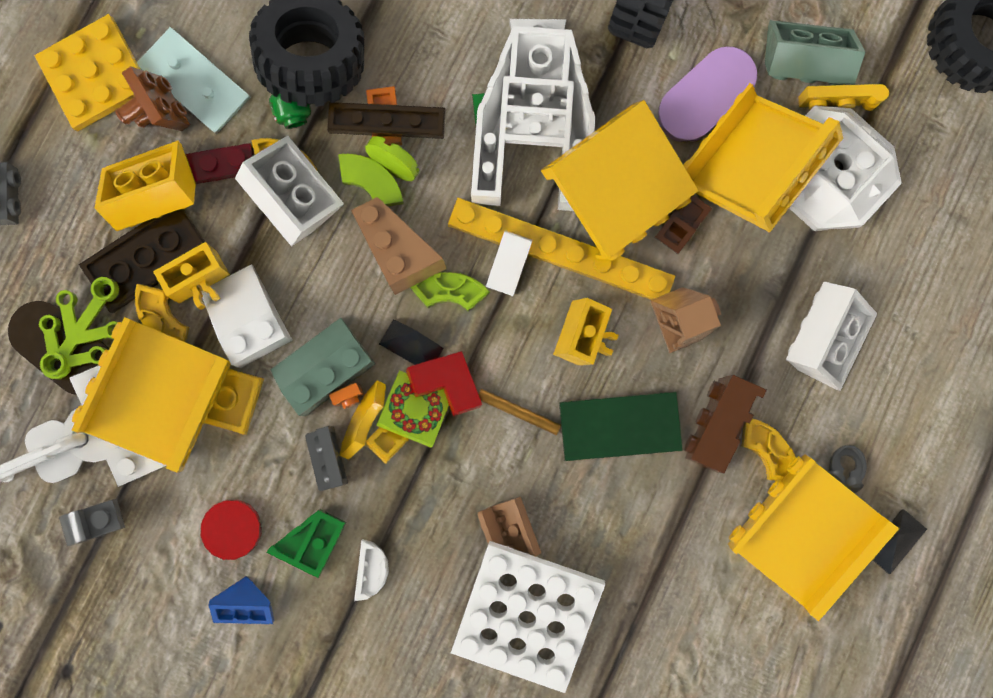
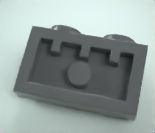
M326 426L307 433L305 439L318 490L323 491L348 484L343 460L339 456L340 448L334 426Z

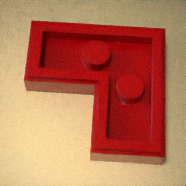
M462 351L407 367L406 373L415 397L443 389L453 416L482 406Z

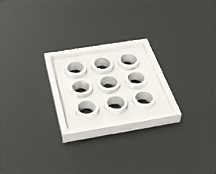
M489 541L451 654L565 693L604 590L605 580ZM504 574H511L516 578L517 582L513 586H505L501 583L500 577ZM533 584H540L546 591L541 596H534L528 589ZM562 594H569L575 601L570 606H562L557 599ZM495 601H501L507 606V610L503 613H496L491 609L490 605ZM524 611H530L535 615L536 619L531 623H525L520 620L519 615ZM553 621H558L565 628L562 632L553 633L547 626ZM485 628H491L496 631L498 636L495 639L488 640L482 636L481 631ZM514 638H520L526 643V646L523 649L517 650L512 648L509 642ZM543 648H549L555 655L551 659L546 660L542 659L538 652Z

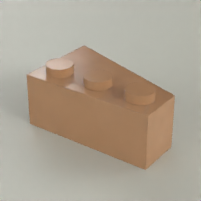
M681 287L650 300L669 353L703 340L721 326L718 316L721 315L719 305L709 295Z

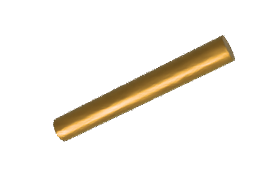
M481 388L479 397L482 402L554 435L558 434L561 424Z

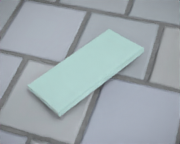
M171 27L137 62L140 69L165 77L172 86L171 93L174 98L215 134L251 98Z

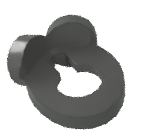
M846 445L840 447L831 456L828 473L853 493H856L864 486L862 480L867 469L865 456L855 446ZM842 456H849L855 462V469L849 472L847 480L843 475L844 468L840 463Z

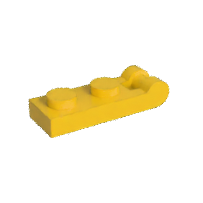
M883 84L807 86L798 96L799 107H809V110H811L814 106H838L840 108L862 106L865 110L871 111L887 99L889 90Z

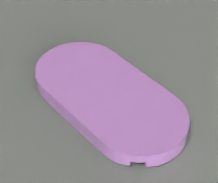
M721 47L709 53L663 97L658 110L659 125L663 132L671 139L679 142H694L706 136L717 125L720 117L727 113L734 104L736 97L745 90L749 83L755 86L757 69L752 58L743 50L735 47Z

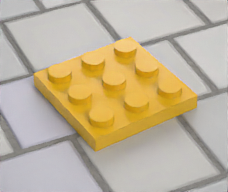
M109 14L34 55L72 129L77 132L114 112L134 97V93L122 72L130 66L138 69L140 67L114 18Z

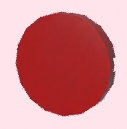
M225 500L213 505L205 513L201 522L200 536L204 547L213 556L223 560H235L249 554L257 546L262 534L258 512L250 504L241 500Z

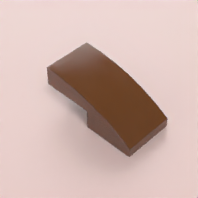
M694 195L690 197L691 202L679 210H674L655 236L657 240L676 254L680 253L712 209Z

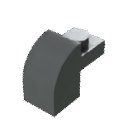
M117 499L76 510L59 517L67 547L125 528Z

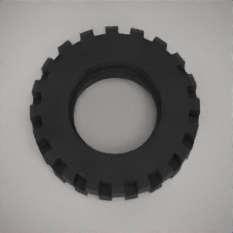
M270 0L269 6L264 4L253 18L250 25L249 42L254 71L261 85L267 87V91L273 96L277 97L280 94L282 101L290 104L292 101L297 102L298 106L307 107V104H315V107L324 106V102L327 101L334 103L340 100V95H348L353 90V86L355 87L359 83L361 73L364 71V32L362 31V24L359 18L354 16V12L347 5L342 6L340 0ZM301 42H316L330 48L327 52L316 56H299L288 52L286 49Z
M617 0L609 21L608 30L612 35L643 48H653L673 0Z
M945 0L934 12V17L930 20L928 30L931 32L927 35V45L932 47L929 51L931 60H936L938 64L935 68L940 74L944 72L948 76L946 80L951 84L956 82L961 84L959 88L970 91L975 88L977 93L993 91V51L978 41L974 35L971 23L972 15H982L993 20V0Z

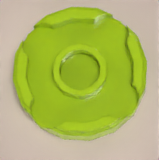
M373 136L370 138L365 146V150L372 160L381 164L390 174L399 179L410 182L415 180L420 169L417 168L416 160L406 150L394 143L391 146L385 144L386 139L383 137Z

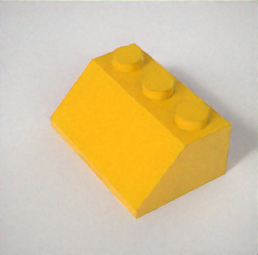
M179 140L101 169L94 208L115 231L134 227L139 223L159 218L194 204L196 183Z

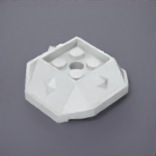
M814 106L805 116L824 124L828 117L839 121L843 140L789 209L814 231L859 228L867 222L902 184L895 148L851 108ZM834 160L842 163L843 170L835 166Z

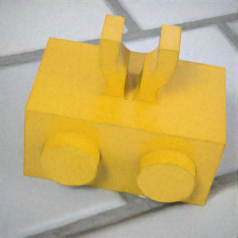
M207 242L200 244L153 271L168 298L180 304L193 296V301L200 310L206 307L202 302L203 294L201 291L209 293L215 302L221 298L210 286L230 275L218 252Z
M589 298L573 300L553 355L576 365H594L598 352L605 356H612L614 350L607 348L605 343L602 342V339L606 338L611 341L617 340L619 336L614 332H605L612 309Z

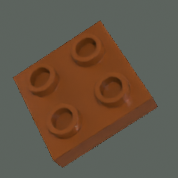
M132 66L122 72L134 93V97L115 110L121 122L129 125L134 121L141 128H145L152 123V125L183 131L190 126L186 118L187 112L179 101L175 100L171 93L172 86L165 77Z

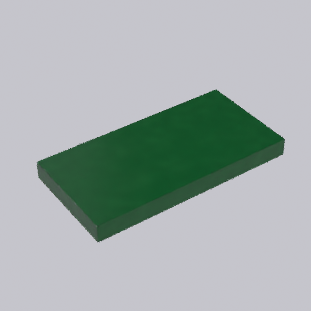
M677 392L559 402L564 461L683 451Z

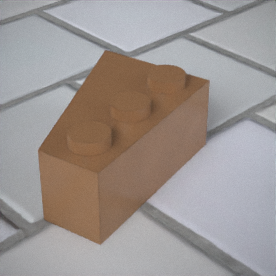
M378 197L351 210L395 295L447 269L443 258Z

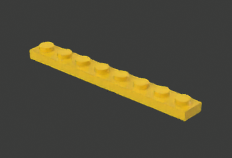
M457 198L448 222V227L498 245L501 243L504 231L531 239L533 241L528 256L650 300L669 293L675 279V275L622 256L614 260L597 259L595 255L600 252L597 247L461 198Z

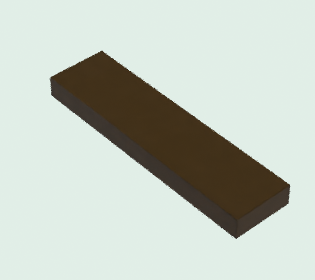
M329 102L327 131L329 134L444 139L446 109L443 107Z

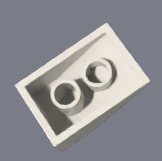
M252 264L210 286L221 298L215 302L209 293L201 291L217 338L232 366L242 368L292 341Z

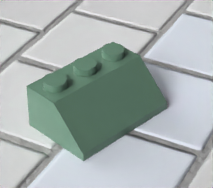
M769 21L765 66L768 75L778 80L796 78L805 83L823 81L828 82L830 85H855L866 51L853 29Z
M339 318L273 367L271 372L280 391L298 416H307L330 399L329 394L345 388L376 363L344 320Z

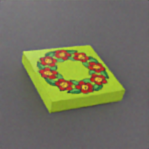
M399 370L376 426L432 448L449 406L444 390L415 397L407 373Z

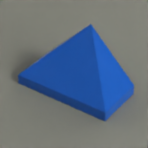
M247 576L210 599L208 604L213 623L273 624L274 622L271 602Z

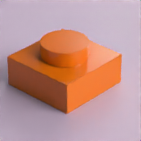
M354 383L329 394L333 406L342 405L343 409L359 403L358 397L365 394L361 385Z

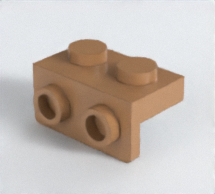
M521 496L492 505L478 512L480 526L488 543L492 541L535 557L541 554Z

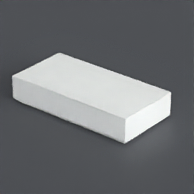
M504 231L486 287L513 296L533 240Z

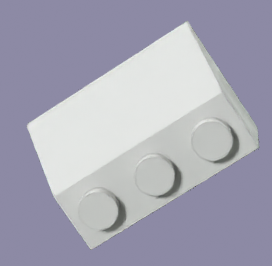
M289 136L284 137L245 160L235 177L237 182L291 246L314 232L344 205L342 200Z
M823 282L820 290L814 296L813 305L807 317L801 323V330L795 342L789 348L786 360L798 371L841 391L877 313L856 289Z

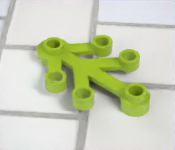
M99 277L93 281L91 285L93 299L78 321H76L74 307L78 302L76 294L62 290L56 295V303L60 306L66 339L60 346L56 333L61 328L59 318L45 315L40 319L39 327L44 333L47 353L41 358L40 368L46 377L62 379L69 374L72 367L89 363L98 364L99 360L95 359V354L99 350L103 353L106 350L104 347L95 346L89 352L71 354L79 344L106 338L113 339L111 338V331L118 322L112 321L106 326L88 329L105 303L113 301L118 296L119 286L114 280L107 277ZM107 286H111L109 295L104 294V289ZM66 295H69L70 302L65 305L63 299ZM52 319L54 322L53 327L48 329L47 322ZM59 359L61 361V366L58 370H56L54 368V363L56 360Z

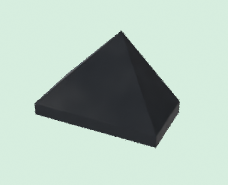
M394 319L379 345L414 365L439 358L444 349L417 330Z
M904 509L892 521L899 530L873 558V561L888 574L894 571L927 530Z

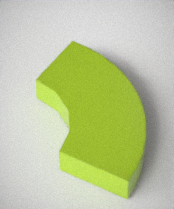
M338 154L341 178L344 185L358 186L364 189L372 199L378 197L386 206L404 204L397 182L381 164L361 155Z
M439 272L410 287L427 308L437 303L452 302L461 305L468 312L490 294V291L476 279L465 274Z

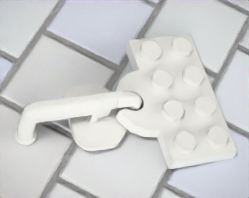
M100 366L70 377V381L82 406L88 396L85 394L86 387L91 378H96L101 368ZM75 409L64 423L50 420L32 428L25 437V445L29 453L1 464L0 482H10L16 473L35 466L41 479L46 482L55 483L77 474L83 461L99 462L106 460L119 487L167 465L85 432L77 433L72 431L74 426L72 417L76 411Z

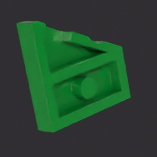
M320 509L280 541L272 545L266 553L319 578L347 522Z

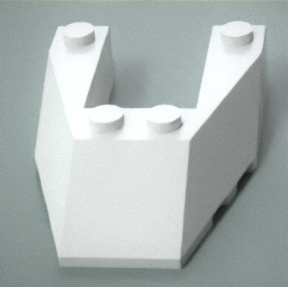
M513 26L500 55L498 65L493 76H491L486 93L477 110L471 188L472 203L500 206L505 143L562 147V155L594 132L595 114L592 111L588 96L589 92L583 78L581 62L572 30ZM559 189L558 210L574 211Z

